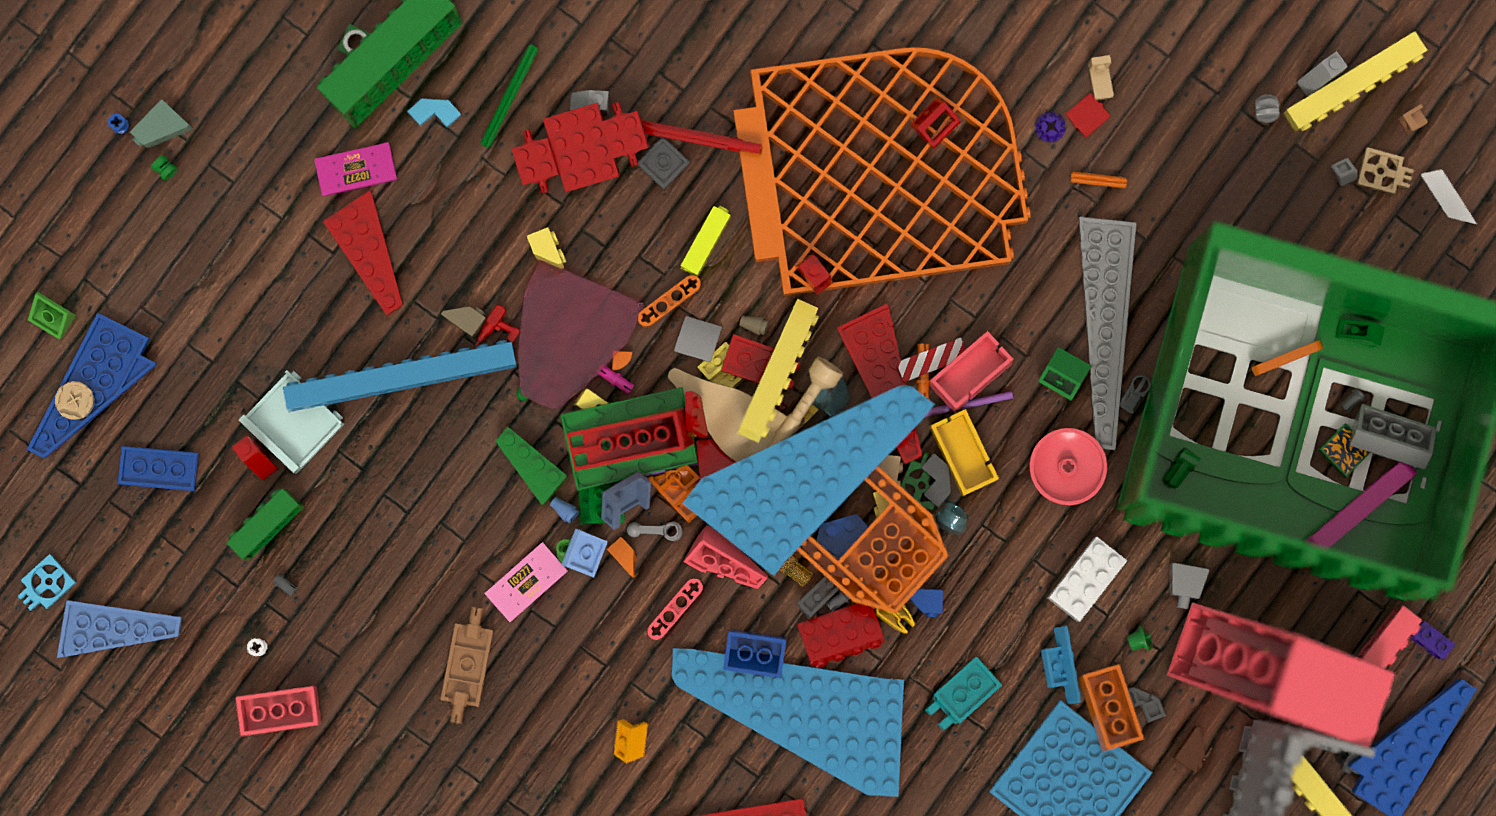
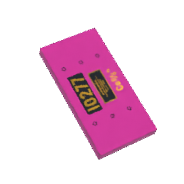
M389 142L314 159L323 197L397 180Z

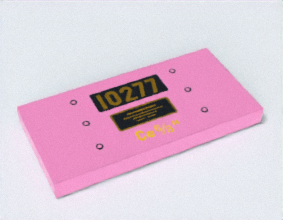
M542 542L484 594L505 618L511 622L566 574L568 570Z

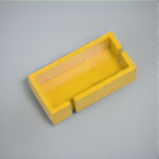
M966 409L948 418L950 422L946 418L929 427L962 497L999 479L992 463L987 466L985 465V462H988L990 459Z

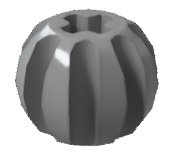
M1269 94L1258 97L1255 101L1256 118L1263 123L1275 121L1279 117L1278 99Z

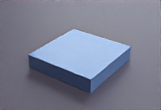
M575 529L562 565L594 577L608 541Z

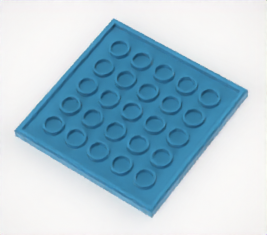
M1059 700L989 792L1019 816H1120L1152 772L1121 747L1102 752L1094 726Z

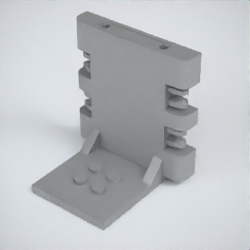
M1254 720L1252 727L1244 726L1238 750L1244 752V762L1238 776L1232 775L1229 789L1234 790V803L1229 811V815L1223 813V816H1283L1285 804L1291 805L1294 793L1293 790L1289 789L1295 765L1300 766L1303 752L1310 746L1336 753L1344 751L1368 757H1374L1375 750L1285 725Z

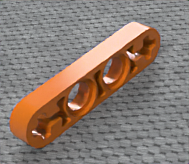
M694 275L687 276L644 308L638 314L639 324L643 327L652 326L698 292L701 287L699 278ZM689 280H696V288L690 287L687 289L689 294L686 295L680 286L684 285V288L689 285ZM676 290L680 291L683 295L679 301H675L671 297L672 293ZM659 302H665L667 310L659 312L656 309V305ZM653 307V310L658 315V317L655 318V316L653 315L650 317L649 323H647L646 321L642 322V315L646 314L648 316L649 314H651L652 311L649 309Z
M1318 340L1251 367L1254 376H1258L1324 348L1321 341Z

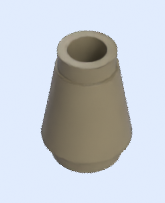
M743 315L740 320V327L759 336L761 334L766 335L769 320H765V317Z

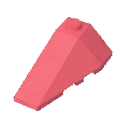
M708 525L697 536L683 561L700 572L706 573L710 571L718 574L717 577L724 578L726 576L733 578L736 583L756 589L768 578V575L736 545Z

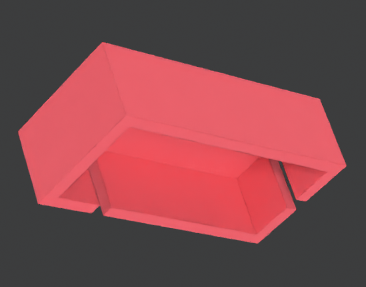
M988 331L930 380L929 386L954 413L958 412L968 403L969 399L972 400L1013 363V358L1003 347L999 348L998 353L996 352L999 343Z

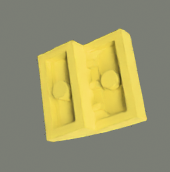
M725 342L714 352L711 363L703 361L697 368L710 382L736 388L745 379L721 371L729 347Z

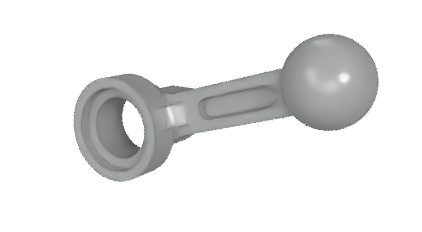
M632 522L627 526V533L631 537H638L640 534L664 535L667 540L678 541L683 535V528L676 522H669L663 526H641L637 522ZM671 526H675L677 532L674 536L670 537L668 529Z

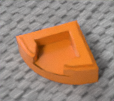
M613 351L612 371L624 368L630 362L633 352Z

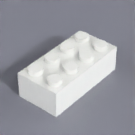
M1094 537L1047 599L1075 621L1080 622L1127 560L1098 537Z

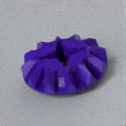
M1046 112L1038 118L1035 129L1037 135L1042 140L1056 142L1063 137L1066 125L1061 115L1055 112ZM1056 121L1054 126L1056 131L1051 129L1046 133L1048 127L1046 123L1051 124Z

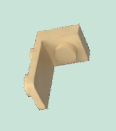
M1110 55L1091 58L1088 63L1095 100L1112 98L1114 96L1109 72L1111 64Z

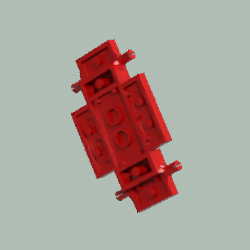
M620 102L612 104L615 116L611 119L603 120L599 104L594 103L543 119L548 138L533 140L530 129L522 131L526 142L519 147L512 148L522 185L539 183L541 192L546 193L549 192L546 180L560 174L565 192L619 177L620 172L616 157L628 156L631 167L639 165L635 154L640 150L649 148L639 111L623 113Z

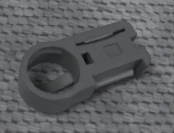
M1138 375L1132 379L1130 386L1120 400L1119 408L1125 409L1129 414L1134 413L1132 410H1135L1141 398L1150 389V381L1146 376ZM1138 378H1142L1140 384L1135 390L1133 385L1134 381ZM1146 381L1147 387L1145 391L1139 392Z

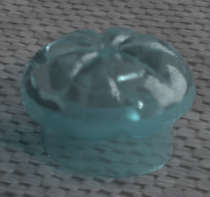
M949 502L946 503L942 511L936 513L935 519L939 527L947 533L960 535L967 530V525L965 524L969 516L962 508Z

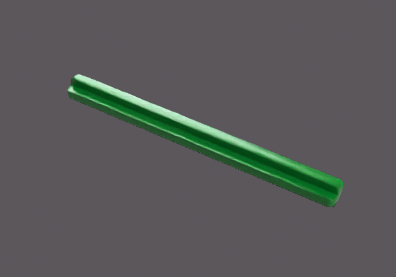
M528 45L480 142L482 146L490 148L538 52L536 46Z

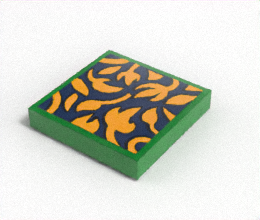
M1346 423L1318 449L1344 478L1371 453L1350 446L1352 429Z

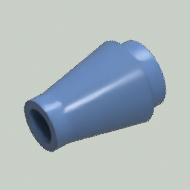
M555 497L550 503V506L564 522L572 523L579 514L576 506L558 497Z

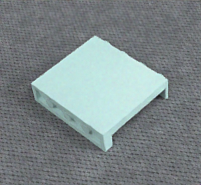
M286 370V374L239 421L293 473L297 474L339 431L344 423L341 421L343 417L337 411L331 412L327 408L329 405L288 413L283 387L287 386L289 382L297 381L300 384L302 378L295 371L290 373Z

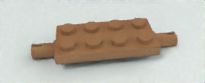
M471 607L469 624L461 625L455 623L441 694V700L449 701L453 704L449 722L456 721V723L462 724L464 707H467V705L480 706L494 630L483 629L480 626L484 610L482 608L477 610L476 607Z

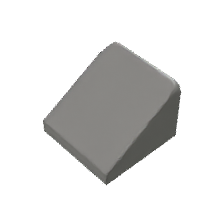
M1348 158L1331 165V169L1340 186H1344L1358 178L1357 170Z

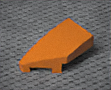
M620 537L607 550L633 578L635 577L634 569L637 556L628 543Z

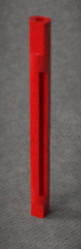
M641 120L647 135L735 152L742 151L758 155L762 153L763 146L761 144Z

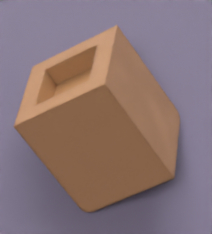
M1422 104L1398 119L1408 135L1428 123L1420 110L1423 108Z

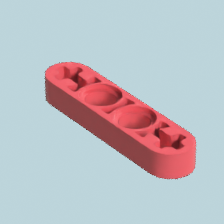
M693 578L687 581L648 627L650 638L659 640L669 631L702 592L703 585L700 580ZM697 582L699 584V591H693L690 595L694 597L690 600L682 592L684 589L688 592L691 588L689 584ZM680 596H684L687 599V605L682 608L676 605V600ZM666 611L674 613L675 617L672 622L664 620L663 615ZM661 619L668 627L665 629L663 626L660 629V636H653L652 627L657 628L660 625L657 621Z

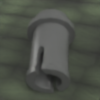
M1358 389L1352 390V394L1340 405L1350 413L1360 401H1364L1365 395Z
M279 573L272 582L275 584L274 587L278 586L289 597L298 589L297 586L285 578L284 574L281 575Z
M839 590V593L829 599L826 604L833 612L845 602L848 603L850 598Z

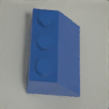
M729 629L723 670L781 678L787 637Z

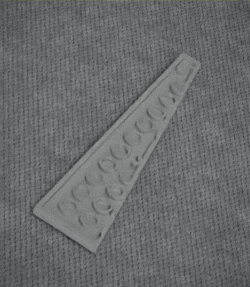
M1079 217L1089 364L1091 365L1090 383L1094 438L1101 445L1102 449L1115 450L1136 223Z

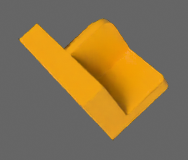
M625 719L619 720L617 723L614 755L625 763L642 758L645 751L648 724L643 722L633 726Z

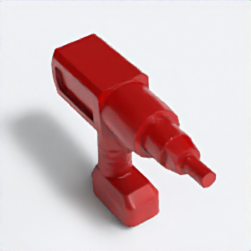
M496 305L486 319L477 338L476 347L487 336H490L494 329L498 332L500 329H503L510 333L507 340L512 342V344L520 334V329L502 321V318L507 313L503 306Z

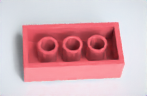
M1405 606L1395 607L1355 659L1385 669L1387 665H1391L1396 660V653L1399 649L1403 650L1408 645L1409 641L1407 639L1410 635H1415L1421 628L1419 624L1422 620Z
M317 686L236 697L241 736L322 724Z

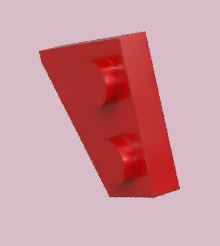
M693 391L685 392V429L700 438L708 437L702 398Z

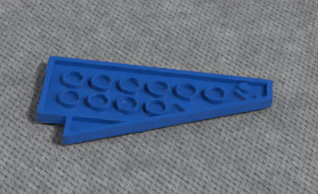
M1458 678L1370 746V749L1375 750L1374 757L1359 755L1347 766L1360 774V777L1351 792L1387 816H1402L1477 689L1463 679Z

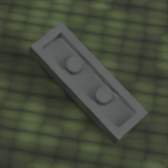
M825 576L796 606L810 619L839 588Z

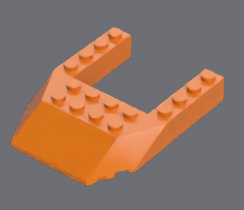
M877 466L864 480L890 504L840 560L831 554L812 535L805 540L797 551L853 602L896 614L948 557L933 515L885 471Z

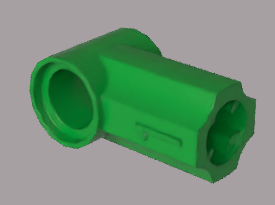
M1182 448L1175 459L1174 465L1164 479L1174 487L1179 488L1189 472L1196 468L1201 458L1187 448Z

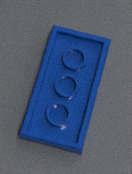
M122 446L118 484L195 491L199 453Z

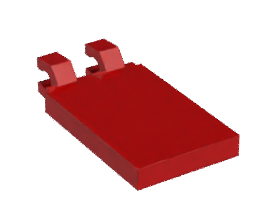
M733 334L721 371L759 384L775 348ZM798 363L794 372L798 371L800 363ZM790 381L787 389H792L794 381Z

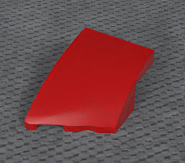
M714 439L696 441L700 480L737 463L721 450Z

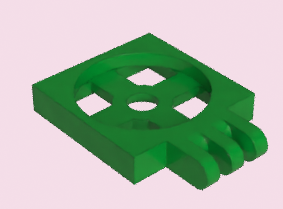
M925 452L921 463L910 462L901 487L906 490V483L914 486L913 498L924 508L932 511L934 508L932 502H920L922 493H925L931 487L928 482L930 475L923 471L921 478L915 479L909 476L912 471L921 469L927 462L926 459L929 453ZM919 482L925 483L924 489H919Z

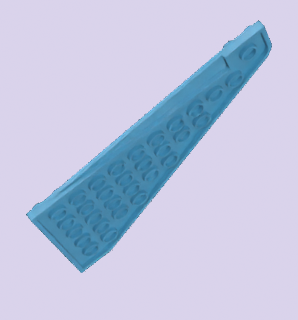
M896 387L701 479L683 504L774 576L805 540L920 423L934 404L913 387Z
M673 648L672 678L675 684L682 690L867 795L898 797L904 680L883 679L783 663L781 678L723 670L725 654Z

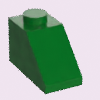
M1340 319L1336 338L1363 345L1381 346L1385 328L1370 321Z

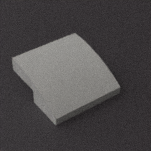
M685 316L674 352L711 363L722 327Z

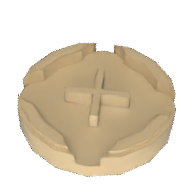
M68 382L61 386L55 395L57 410L68 419L79 420L85 418L94 407L95 398L92 390L81 382Z

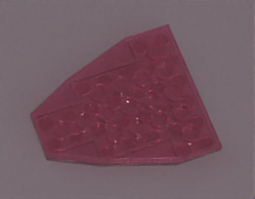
M539 260L524 293L518 351L520 395L553 410L559 409L586 387L630 340L638 322V314L644 309L645 304Z

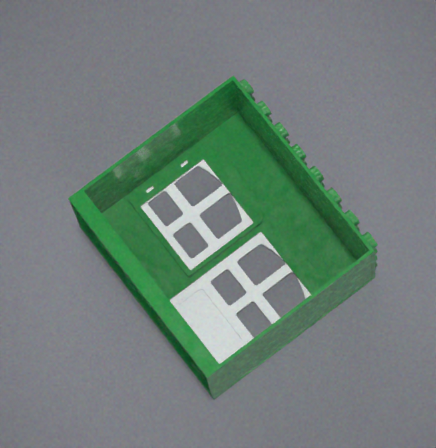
M1214 222L1188 246L1116 509L1125 511L1123 521L1134 525L1146 527V524L1151 525L1152 522L1157 523L1160 521L1163 522L1160 530L1163 533L1183 537V535L1189 536L1190 533L1196 534L1198 532L1200 533L1198 542L1201 544L1220 548L1221 546L1227 547L1228 544L1234 545L1236 543L1235 553L1258 559V556L1265 557V555L1273 556L1275 554L1272 564L1294 570L1296 567H1311L1310 575L1327 580H1333V578L1341 579V577L1349 578L1348 586L1366 591L1383 588L1386 589L1384 596L1405 602L1408 600L1417 601V599L1427 600V598L1437 599L1439 591H1450L1453 588L1496 426V302ZM1340 319L1370 321L1384 327L1381 346L1363 345L1336 338ZM1315 341H1321L1324 349L1278 367L1291 372L1284 400L1244 389L1243 385L1251 360L1263 363ZM1198 344L1236 356L1229 384L1188 372L1195 345ZM1334 382L1371 393L1373 398L1370 407L1384 411L1388 398L1427 409L1428 415L1425 424L1436 427L1433 453L1425 470L1414 467L1418 473L1410 479L1407 493L1392 494L1328 549L1304 543L1308 537L1364 491L1363 487L1372 453H1370L1353 470L1348 487L1329 479L1310 466L1321 426L1338 430L1346 423L1353 430L1354 419L1325 410L1331 384ZM1183 388L1220 397L1224 400L1211 448L1194 442L1173 428ZM1239 404L1279 415L1280 418L1269 455L1240 456L1226 452ZM1185 447L1201 459L1196 468L1189 472L1182 484L1177 488L1167 482L1164 477L1174 465L1178 453Z

